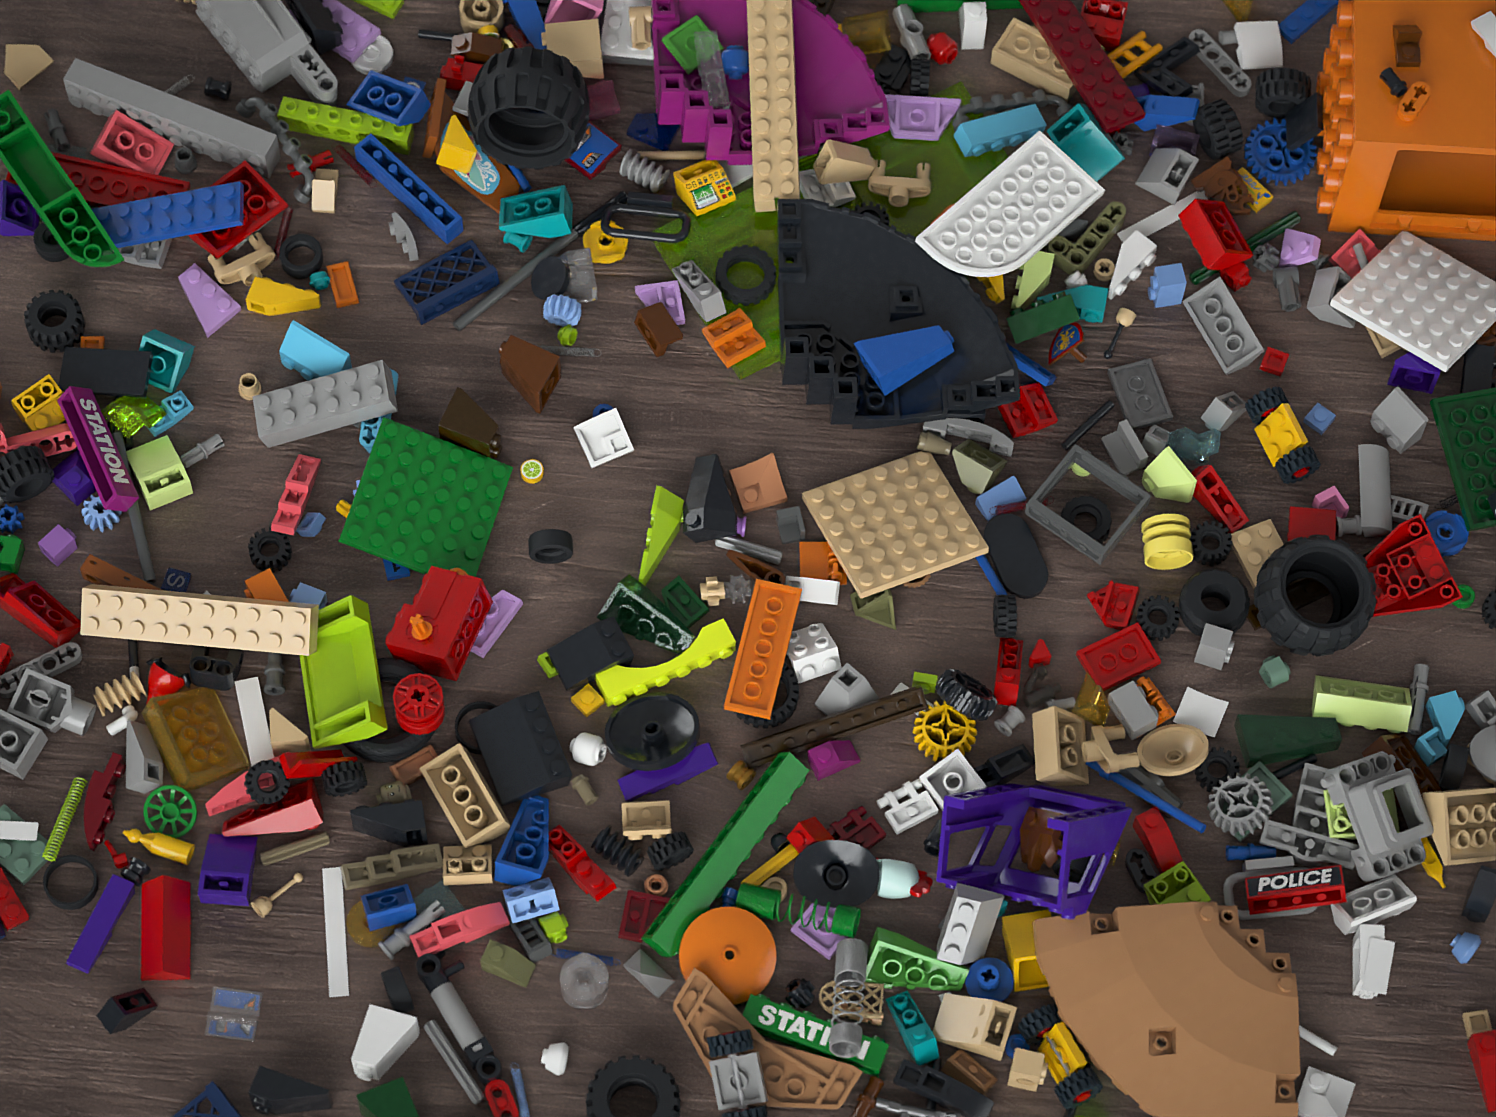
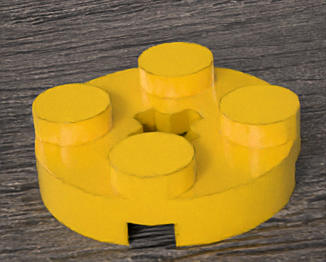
M601 220L590 225V228L583 235V248L593 263L602 264L622 260L628 248V239L611 237L603 233L600 225ZM610 220V227L624 229L622 226L620 227L616 225L615 222ZM603 238H607L608 241H612L611 243H609V245L606 246L600 244L603 241Z

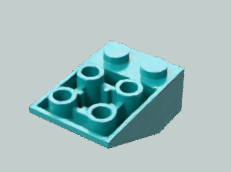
M1078 103L1046 131L1054 144L1096 182L1125 159L1109 133L1106 134L1087 105Z

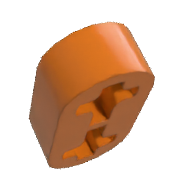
M1422 81L1415 82L1404 95L1397 108V115L1401 120L1410 122L1419 115L1431 94V88L1427 83ZM1419 91L1424 92L1418 99L1415 98L1416 93ZM1410 104L1413 105L1412 110L1408 112L1404 111V109H1407Z

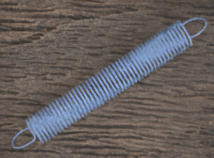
M512 1069L511 1073H513L514 1088L516 1087L517 1102H520L518 1103V1108H521L519 1113L522 1114L521 1117H530V1114H528L529 1116L526 1114L529 1112V1108H527L526 1094H524L525 1089L523 1088L522 1074H520L521 1069L520 1071Z

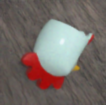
M876 858L880 869L877 886L878 896L889 899L907 898L910 895L922 897V893L930 892L933 880L927 877V872L917 870L912 863Z

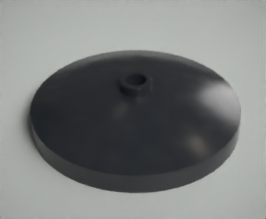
M663 692L641 694L625 701L613 711L605 726V740L612 757L628 768L641 771L660 770L677 764L693 751L700 737V723L693 706L677 695Z

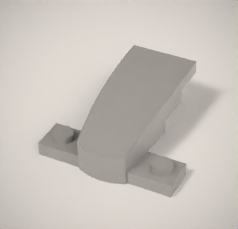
M1305 762L1291 826L1268 820L1264 824L1259 843L1288 851V856H1293L1294 863L1304 867H1318L1323 862L1353 870L1355 863L1350 851L1359 849V845L1329 837L1323 791L1327 790V788L1322 787L1321 779L1325 777L1326 772L1330 769Z

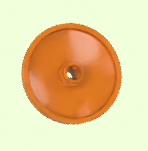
M719 907L701 914L688 926L680 942L678 957L680 970L685 981H687L693 969L696 968L704 973L734 1005L748 1001L750 994L756 996L767 986L775 970L777 955L771 932L756 915L737 907ZM726 951L733 952L731 960L726 959Z

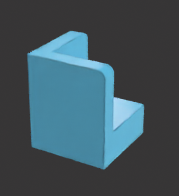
M1437 727L1419 737L1414 746L1427 767L1446 756L1447 749L1437 738L1439 733Z

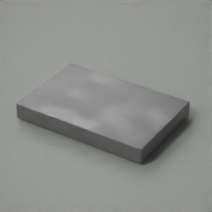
M1151 358L1108 369L1107 374L1124 419L1128 420L1133 430L1173 420V414Z

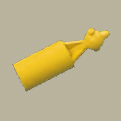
M138 829L123 831V834L128 837L130 842L137 843L140 841L151 853L185 865L190 863L194 854V844L159 832L142 834Z

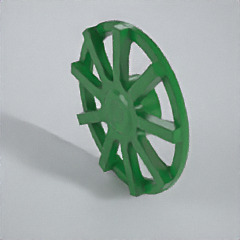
M164 785L156 788L147 797L143 809L145 822L153 833H162L166 824L170 822L173 835L168 836L173 838H179L193 828L198 812L192 794L177 785ZM171 789L170 801H166L161 793L162 790ZM176 790L185 795L177 803L174 802ZM155 794L158 795L163 803L162 806L149 803ZM189 799L192 809H181L180 805ZM148 807L159 810L160 814L148 818ZM181 813H193L191 822L189 823L180 816ZM162 818L163 823L157 831L150 822ZM179 820L187 828L178 833L175 821Z

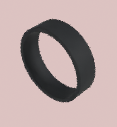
M486 701L472 702L463 707L456 717V739L470 753L481 755L479 747L467 744L460 737L458 725L463 716L475 709L491 710L497 707L493 703Z
M65 855L57 858L47 867L43 876V887L48 899L55 906L65 910H76L86 906L95 897L98 890V877L93 865L88 860L77 855ZM66 863H81L87 866L94 875V882L90 892L81 900L71 903L61 902L53 898L48 892V881L53 871Z

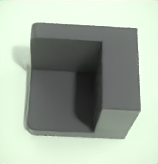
M795 506L777 510L776 522L782 544L805 540L806 531L800 507Z

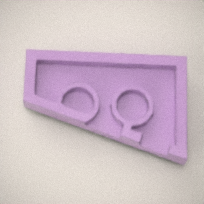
M501 590L492 597L493 603L471 649L472 653L482 658L485 657L523 605L521 599L504 590Z

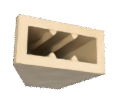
M826 140L813 168L820 185L869 179L875 168V161L871 157L868 148L835 140Z

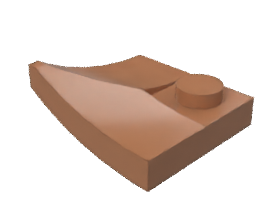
M774 453L747 465L729 470V475L743 514L787 502V495Z

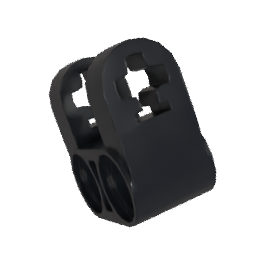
M194 645L189 663L192 684L220 691L230 690L239 675L244 650L230 649L225 660L208 657V646Z

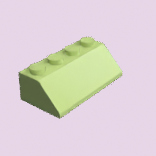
M1315 675L1312 701L1313 719L1321 723L1338 722L1347 727L1359 725L1369 730H1376L1377 728L1387 729L1391 733L1408 731L1412 710L1409 688Z

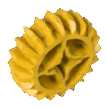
M935 701L934 708L928 705V709L920 711L918 714L919 718H916L914 721L916 725L913 727V734L916 735L914 742L920 743L918 745L919 751L926 749L924 754L926 757L931 754L934 755V762L938 760V757H941L943 760L957 749L965 756V752H970L971 745H974L976 742L974 737L977 735V729L974 728L976 721L970 720L971 717L967 718L966 715L960 714L950 705H947L945 701H943V705ZM941 717L940 722L928 725L932 720ZM950 718L957 721L959 724H954L953 722H951ZM944 724H945V730H947L946 739L944 738V733H943V730H942L943 727H944ZM958 737L962 738L958 743L948 746L950 741L958 740ZM931 739H936L937 741H939L940 745L936 744Z

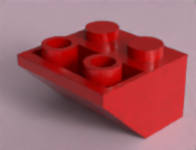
M1084 0L1081 11L1082 18L1097 41L1105 48V51L1112 52L1120 45L1128 3L1117 0Z

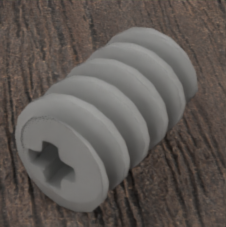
M629 149L623 157L620 175L623 177L627 176L630 181L635 180L636 184H642L645 189L650 188L652 193H657L667 182L670 170L668 169L663 174L662 165L654 169L656 162L652 161L647 165V157L639 161L641 154L637 153L632 157L633 150Z

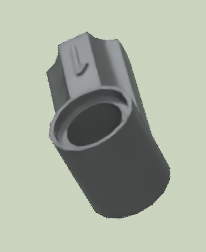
M1297 266L1274 268L1273 283L1274 287L1278 288L1281 310L1291 312L1301 308Z

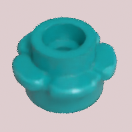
M325 271L313 273L309 277L311 281L309 286L318 291L324 290L328 287L331 278L328 277Z

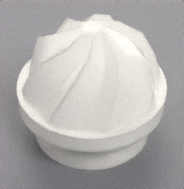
M1078 270L1064 280L1067 289L1087 285L1085 274H1081Z

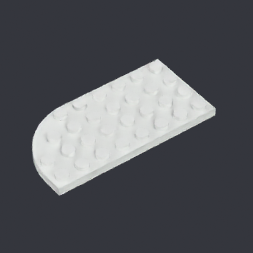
M1038 131L919 234L915 242L937 262L955 272L976 277L1006 274L1021 267L1099 199L1104 194L1105 189L1041 131Z

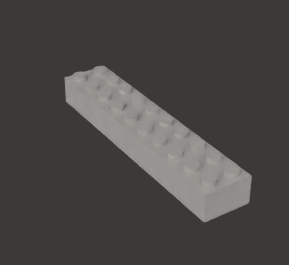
M77 58L74 59L63 78L69 102L73 106L83 107L96 115L107 117L118 110L171 141L174 145L185 146L197 154H206L215 161H224L231 164L234 168L246 160L261 177L269 179L281 158L276 134Z

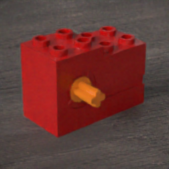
M431 566L428 573L423 577L419 592L413 598V605L403 604L401 611H398L392 630L387 633L385 644L393 658L412 663L424 673L457 681L493 603L483 580L468 575L467 572L460 568L446 570Z

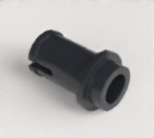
M1391 67L1382 71L1379 77L1390 88L1391 95L1400 97L1408 90L1406 87L1407 83L1401 81Z

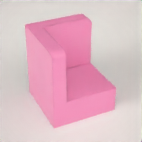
M1335 486L1315 495L1312 503L1313 508L1336 510V517L1341 519L1347 516L1349 510L1348 504Z

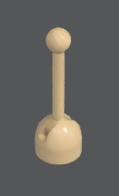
M296 873L291 881L269 898L259 896L251 902L253 909L260 917L266 916L272 909V901L296 882H301L303 875Z

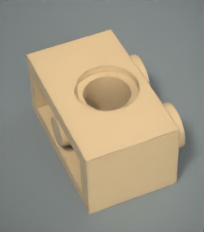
M1015 1048L1007 1086L1036 1092L1038 1084L1043 1085L1048 1063L1043 1062L1045 1054Z

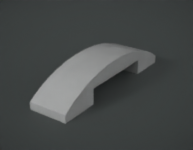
M958 418L924 422L923 432L925 433L929 431L944 440L946 434L990 443L989 450L991 452L1009 457L1012 456L1014 442L1003 433L988 425Z

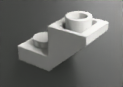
M786 576L785 585L802 589L800 601L831 605L838 604L840 582Z

